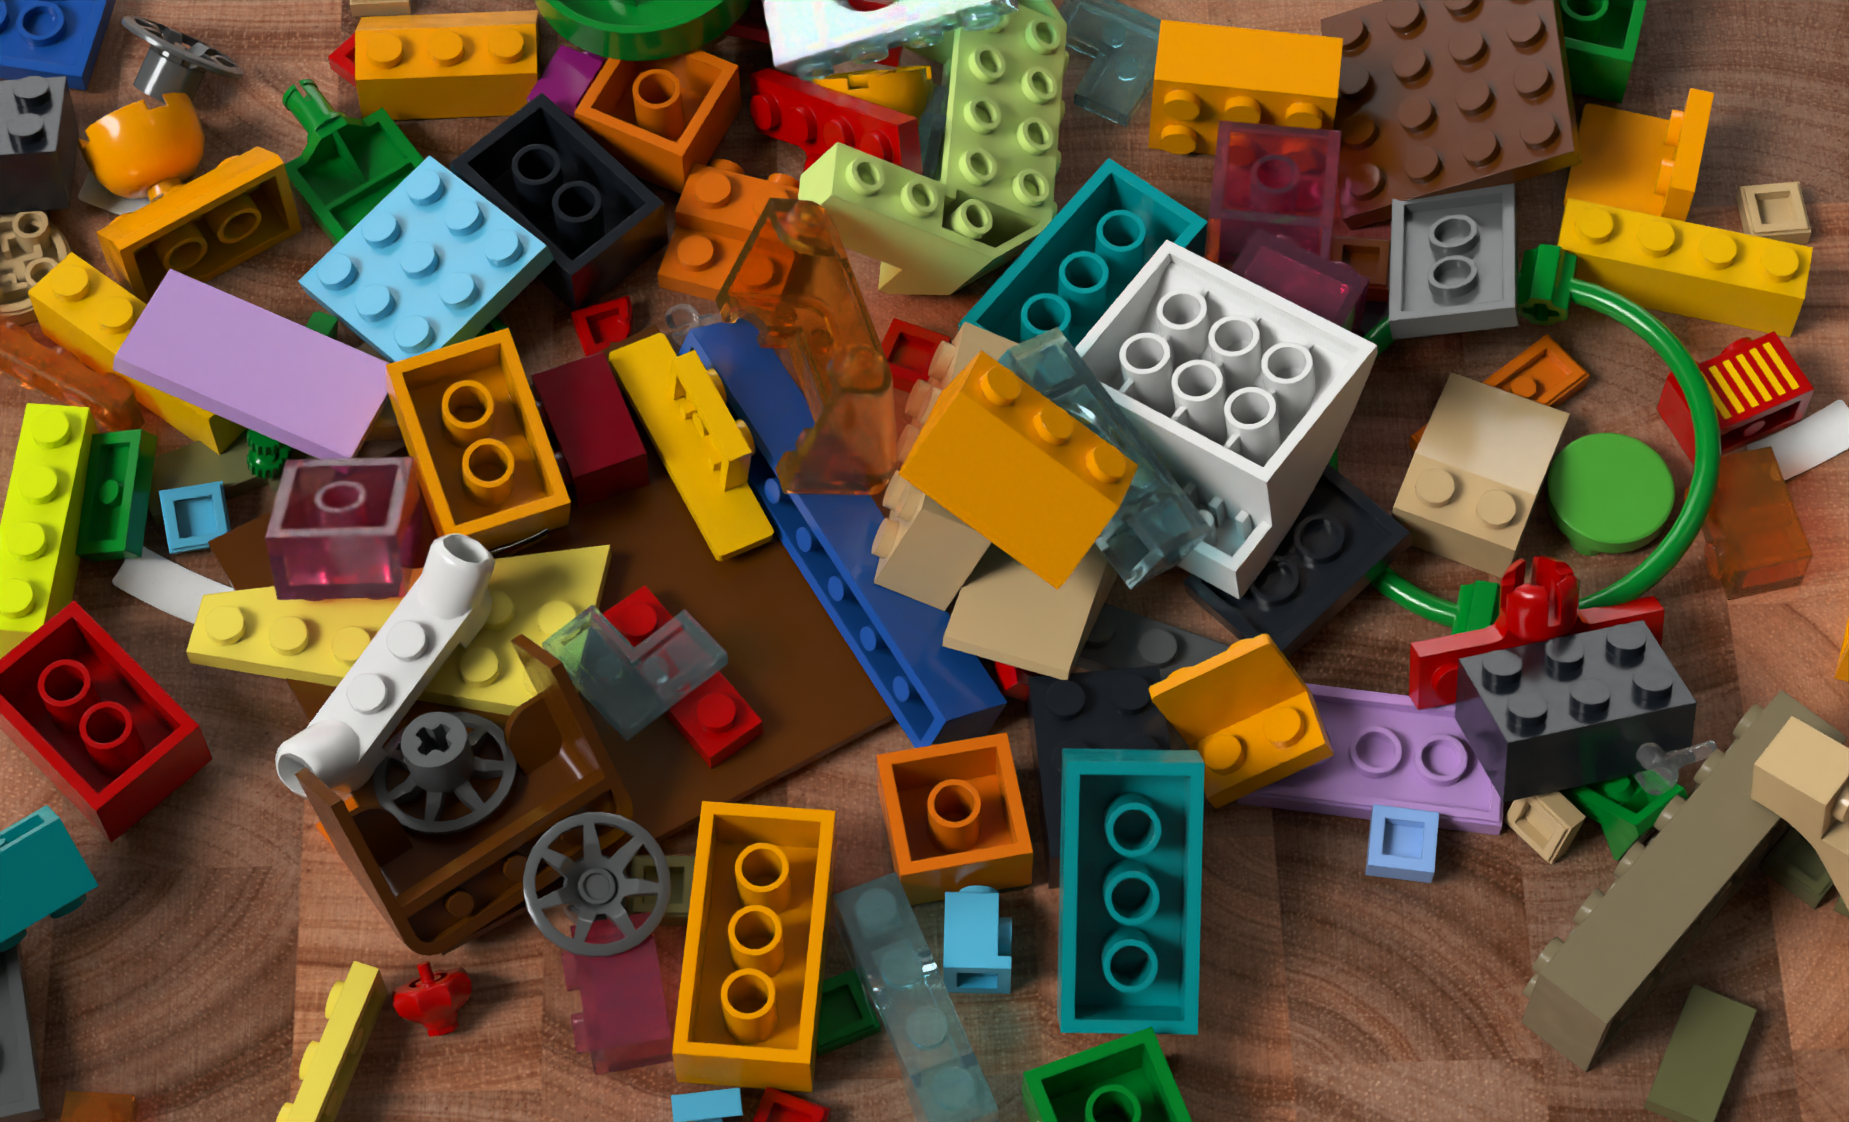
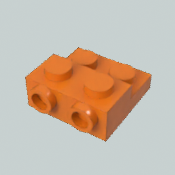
M715 159L710 163V166L694 162L675 210L676 227L657 274L659 287L775 316L806 233L795 228L800 182L782 173L771 174L767 180L747 176L739 165L726 159Z

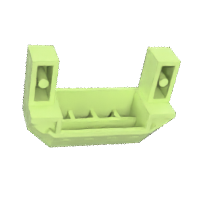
M892 0L909 7L903 48L943 64L933 177L930 179L837 142L800 176L795 228L881 261L878 290L886 294L950 295L1006 264L1031 244L1057 215L1054 189L1055 176L1061 164L1058 137L1059 125L1065 113V102L1061 99L1063 75L1068 66L1069 53L1065 50L1067 23L1051 0Z

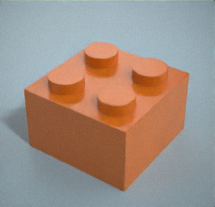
M697 48L677 56L658 60L627 61L608 58L574 112L576 124L631 174L682 194L693 163L703 165L708 163L742 107L739 66Z
M1007 732L876 755L877 788L901 907L944 900L945 892H959L962 888L968 886L982 885L1001 890L1032 884L1033 849Z

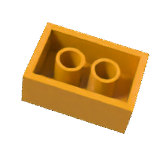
M1161 20L1153 81L1148 148L1165 150L1177 155L1199 153L1225 156L1235 161L1257 159L1284 162L1294 167L1310 165L1327 167L1338 99L1343 38Z
M509 328L386 365V390L438 538L454 533L463 534L477 540L487 550L534 536L545 529L550 531L568 525L571 501Z

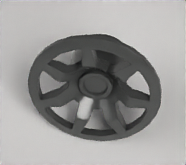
M124 16L121 23L124 27L150 43L149 50L133 85L143 93L163 103L165 101L162 94L171 92L186 93L191 101H193L206 71L236 79H241L244 76L243 69L234 60L191 36L142 17ZM182 43L191 46V48L188 49V47L183 46Z
M430 712L414 719L390 739L383 748L388 755L375 768L373 777L375 793L380 806L389 810L399 820L402 827L426 835H445L458 833L474 827L494 814L510 795L516 778L517 763L506 747L503 730L492 721L466 712ZM465 727L472 728L475 730L467 734ZM489 737L501 749L504 761L483 760L474 754L480 750ZM393 763L409 771L410 775L403 783L388 793L387 777L390 766ZM471 776L483 780L502 776L498 789L485 803L482 802L469 782ZM423 789L427 791L424 820L407 815L396 806L415 799ZM455 793L459 800L473 811L456 820L439 821L444 811L447 794Z
M586 812L574 815L552 826L533 846L526 862L523 876L524 899L527 911L535 926L545 938L559 948L574 955L585 957H610L640 945L662 921L671 892L670 871L667 859L655 839L647 830L634 821L621 815L605 812ZM595 825L616 827L634 838L622 846L610 858L601 855ZM583 827L584 857L574 862L569 857L548 849L561 835L573 829ZM642 846L648 851L655 863L658 883L628 878L625 868ZM542 859L562 875L564 880L561 889L538 899L535 877L538 865ZM657 895L652 914L636 930L625 910L628 898ZM562 907L566 916L576 924L574 939L554 928L545 917L543 911ZM612 924L625 936L621 940L608 944H590L585 942L590 930L604 929Z

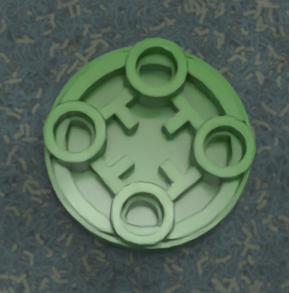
M1595 433L1571 442L1557 455L1547 478L1545 500L1553 522L1569 538L1570 545L1575 551L1586 556H1596L1601 552L1624 553L1647 545L1664 532L1675 500V485L1665 461L1647 444L1623 434Z

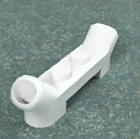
M457 533L444 535L434 540L421 576L307 728L283 742L277 749L275 756L277 774L280 780L294 794L309 800L295 776L297 772L306 767L336 794H349L359 790L373 775L375 768L388 755L382 748L383 744L456 646L460 644L466 649L484 626L491 613L492 599L487 586L494 570L495 560L492 554L477 540Z

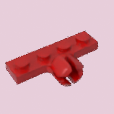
M770 68L749 74L752 94L750 112L755 122L756 131L799 146L804 150L807 156L803 166L804 172L835 143L840 142L923 175L918 119L916 117Z
M1534 556L1532 560L1531 583L1524 584L1526 561L1524 559L1516 560L1508 566L1501 578L1499 616L1493 625L1484 629L1410 643L1409 697L1417 710L1456 703L1459 658L1536 642H1548L1556 637L1579 634L1618 624L1643 620L1662 648L1665 609L1655 596H1649L1613 606L1580 610V580L1574 576L1573 570L1566 562L1554 557Z

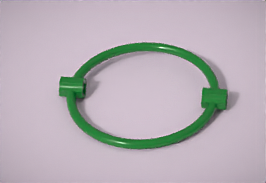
M1539 244L1534 249L1524 250L1521 270L1518 272V315L1525 317L1532 324L1553 326L1558 321L1568 320L1570 305L1574 303L1611 317L1646 341L1663 359L1683 390L1692 417L1695 434L1694 473L1688 496L1672 529L1660 545L1630 573L1601 591L1579 599L1580 610L1613 606L1638 599L1657 585L1678 564L1693 544L1705 523L1714 500L1720 475L1722 451L1719 420L1708 384L1696 361L1682 342L1663 322L1625 296L1598 284L1576 278L1578 267L1576 255L1564 251L1561 246ZM1389 315L1377 323L1363 337L1377 345L1378 353L1375 361L1397 340L1392 339ZM1338 445L1328 462L1337 471ZM1389 566L1370 583L1385 597L1405 610L1428 621L1452 628L1451 635L1484 629L1493 625L1499 616L1500 585L1495 582L1476 580L1472 584L1460 585L1457 603L1418 588L1398 575Z

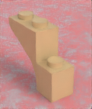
M1791 716L1754 763L1751 799L1787 821L1812 845L1849 910V748Z

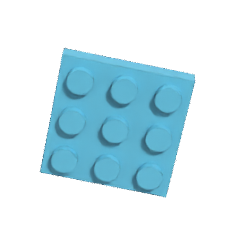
M429 155L298 282L308 296L334 317L338 318L341 323L390 363H394L473 339L555 258L546 244Z

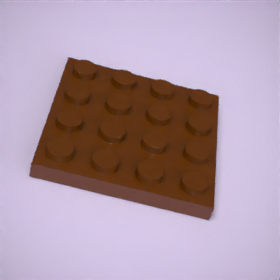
M1382 0L1320 20L1322 36L1343 38L1338 99L1332 133L1341 217L1350 230L1391 219L1392 198L1399 201H1407L1506 185L1582 163L1559 0Z

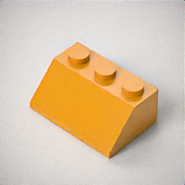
M538 10L361 17L355 30V83L362 119L382 107L392 120L511 116L527 104V97L541 76Z
M257 146L240 156L236 155L225 159L215 169L187 184L172 187L163 197L134 212L116 217L108 226L97 231L96 234L106 262L122 287L148 304L169 269L205 283L300 232L302 227L284 162L278 154Z
M981 350L941 392L898 475L1058 590L1067 581L1119 509L1139 465L1080 423L1063 408L1057 406L1016 376L1010 369L1004 367Z

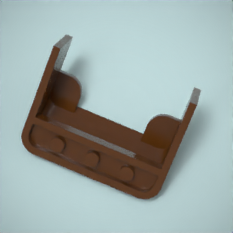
M523 634L515 637L511 642L538 694L518 706L506 722L504 740L509 753L517 763L516 778L508 798L488 819L458 833L426 835L411 830L405 833L399 820L386 808L378 805H363L349 812L343 800L307 767L295 774L341 859L397 937L408 948L420 955H437L448 950L524 901L523 876L528 857L533 846L541 836L556 823L586 812L617 814L632 821V800L563 663ZM502 776L493 778L475 789L483 803L488 801L498 789ZM458 800L444 809L439 821L456 820L473 811ZM595 825L601 851L625 834L624 831L616 827ZM583 827L573 829L561 835L548 849L563 854L574 862L584 857ZM542 859L538 865L535 877L536 892L562 876Z

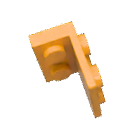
M1690 88L1684 110L1672 109L1669 120L1590 103L1586 104L1578 131L1582 163L1573 165L1570 168L1563 201L1564 206H1566L1567 198L1686 221L1695 193L1714 93Z
M1261 634L1254 638L1237 641L1225 652L1195 666L1180 668L1172 672L1167 679L1150 686L1148 689L1152 702L1186 741L1190 750H1198L1205 763L1204 792L1206 798L1215 809L1334 755L1312 692L1268 634Z

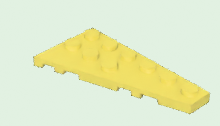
M610 545L494 559V570L487 586L492 599L491 613L486 623L466 649L460 644L456 646L417 700L510 716L518 706L538 694L511 642L512 639L520 634L529 638L563 663L578 693L593 635V620L597 618L612 557ZM424 568L203 595L186 650L189 661L192 664L337 687L421 576Z

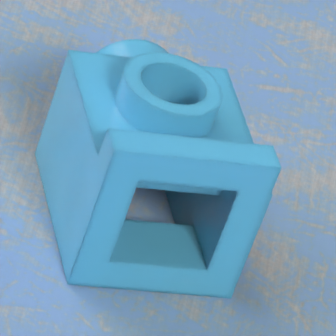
M982 885L964 887L959 892H945L943 993L1010 994L1012 917H999V892L992 887Z

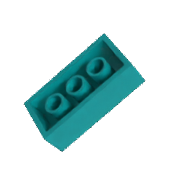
M1108 158L958 323V332L964 322H967L1033 349L1034 354L1027 384L1057 406L1063 408L1056 370L1166 240L1204 258L1208 221Z
M1062 748L1057 1018L1061 1033L1132 1034L1152 1026L1155 1034L1198 1035L1205 763L1198 750Z

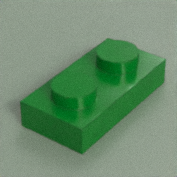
M143 429L92 434L75 555L91 562L141 558L158 436Z

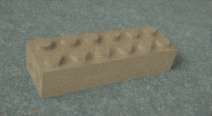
M1780 690L1766 708H1763L1758 703L1752 705L1735 727L1732 735L1736 739L1727 751L1723 753L1718 748L1715 749L1699 768L1693 779L1697 785L1688 795V799L1685 800L1680 795H1676L1668 803L1654 823L1657 831L1646 847L1637 841L1627 851L1614 870L1617 878L1606 894L1598 888L1593 891L1574 916L1573 921L1577 925L1564 942L1556 936L1534 962L1532 970L1536 973L1522 993L1529 999L1521 1023L1583 1071L1587 1072L1792 827L1773 811L1751 799L1754 763L1790 717L1793 716L1842 745L1845 744L1848 737L1783 690Z

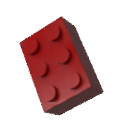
M75 600L0 659V729L110 843L114 842L213 759L200 726Z

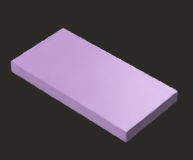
M169 269L114 357L113 370L346 471L350 469L389 399L386 390V365L390 363L173 269Z
M1307 683L1305 684L1312 692L1334 755L1243 796L1237 802L1239 804L1370 820L1373 804L1439 812L1438 828L1499 836L1502 828L1504 806L1503 801L1455 719L1456 703L1417 710L1411 698L1406 695Z

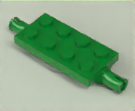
M302 79L299 81V84L307 95L303 97L293 84L284 93L282 103L288 111H291L308 133V143L302 154L286 163L285 168L291 190L335 246L413 172L424 159L383 107L363 119L348 117L345 113L334 110L313 80ZM496 316L474 338L509 327Z

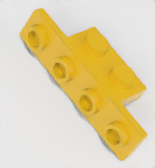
M657 333L610 352L609 366L715 559L724 561L770 542L773 538L774 530L747 483L751 456L755 454L754 440L745 422L741 419L734 421L726 406V391L718 373L712 368L706 370L695 350L677 357L663 333Z

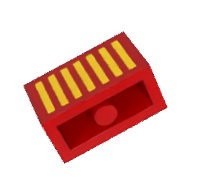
M1775 331L1754 340L1750 337L1738 339L1728 345L1720 355L1702 363L1696 361L1708 384L1716 406L1721 434V456L1802 421L1814 388ZM1671 371L1666 378L1656 409L1694 466L1695 434L1692 417L1683 390Z

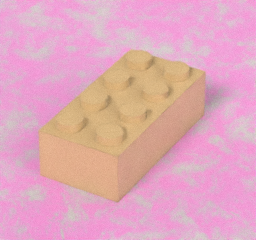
M964 322L951 344L945 341L939 344L929 367V380L926 382L918 379L913 386L905 407V414L913 417L911 425L908 424L899 438L894 453V460L902 462V468L941 392L981 350L1004 367L1010 369L1026 383H1028L1034 350ZM897 470L889 482L883 499V506L891 509L889 519L885 518L881 523L872 545L871 554L880 557L874 583L945 611L992 542L898 475L899 471Z

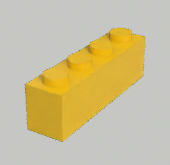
M1567 198L1556 241V246H1561L1564 251L1577 256L1576 278L1617 292L1644 308L1765 333L1775 331L1777 335L1789 338L1805 299L1813 247Z
M70 252L28 291L42 333L194 442L201 441L218 455H221L246 429L244 426L113 370L115 355L147 304L73 252Z

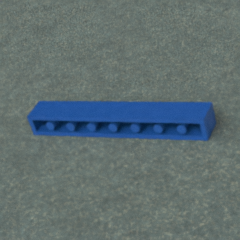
M751 316L690 329L677 357L695 350L705 369L709 370L712 368L718 373L726 391V406L734 421L741 419L745 422L754 440L755 454L751 456L748 485L773 530L913 746L919 748L986 736L1006 706L1007 701L1001 694L997 683L989 676L977 656L942 646L943 637L950 620V615L946 610L942 611L874 583L880 557L871 554L877 531L885 517L869 495L865 484L859 480L839 450L833 436L828 433L806 400L801 388L796 385L776 355L772 344L766 340Z

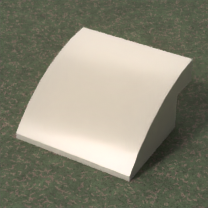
M1166 240L1056 370L1064 410L1139 465L1121 503V506L1130 508L1126 538L1240 600L1266 566L1318 483L1354 412L1378 350L1376 344Z

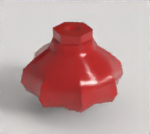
M430 961L418 963L417 969L420 976L414 977L409 982L393 989L392 1000L395 1010L399 1016L422 1024L427 1029L429 1037L442 1036L455 1031L459 1027L457 1021L458 1012L472 993L469 974L463 967L449 970L439 969L433 972Z

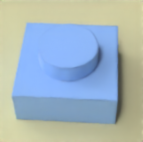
M1373 804L1370 816L1365 875L1432 883L1435 871L1439 812Z

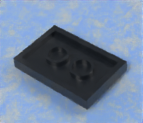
M1327 464L1292 527L1240 600L1194 574L1188 576L1183 581L1186 593L1236 638L1243 640L1254 638L1261 634H1268L1288 660L1412 545L1411 534L1336 469Z

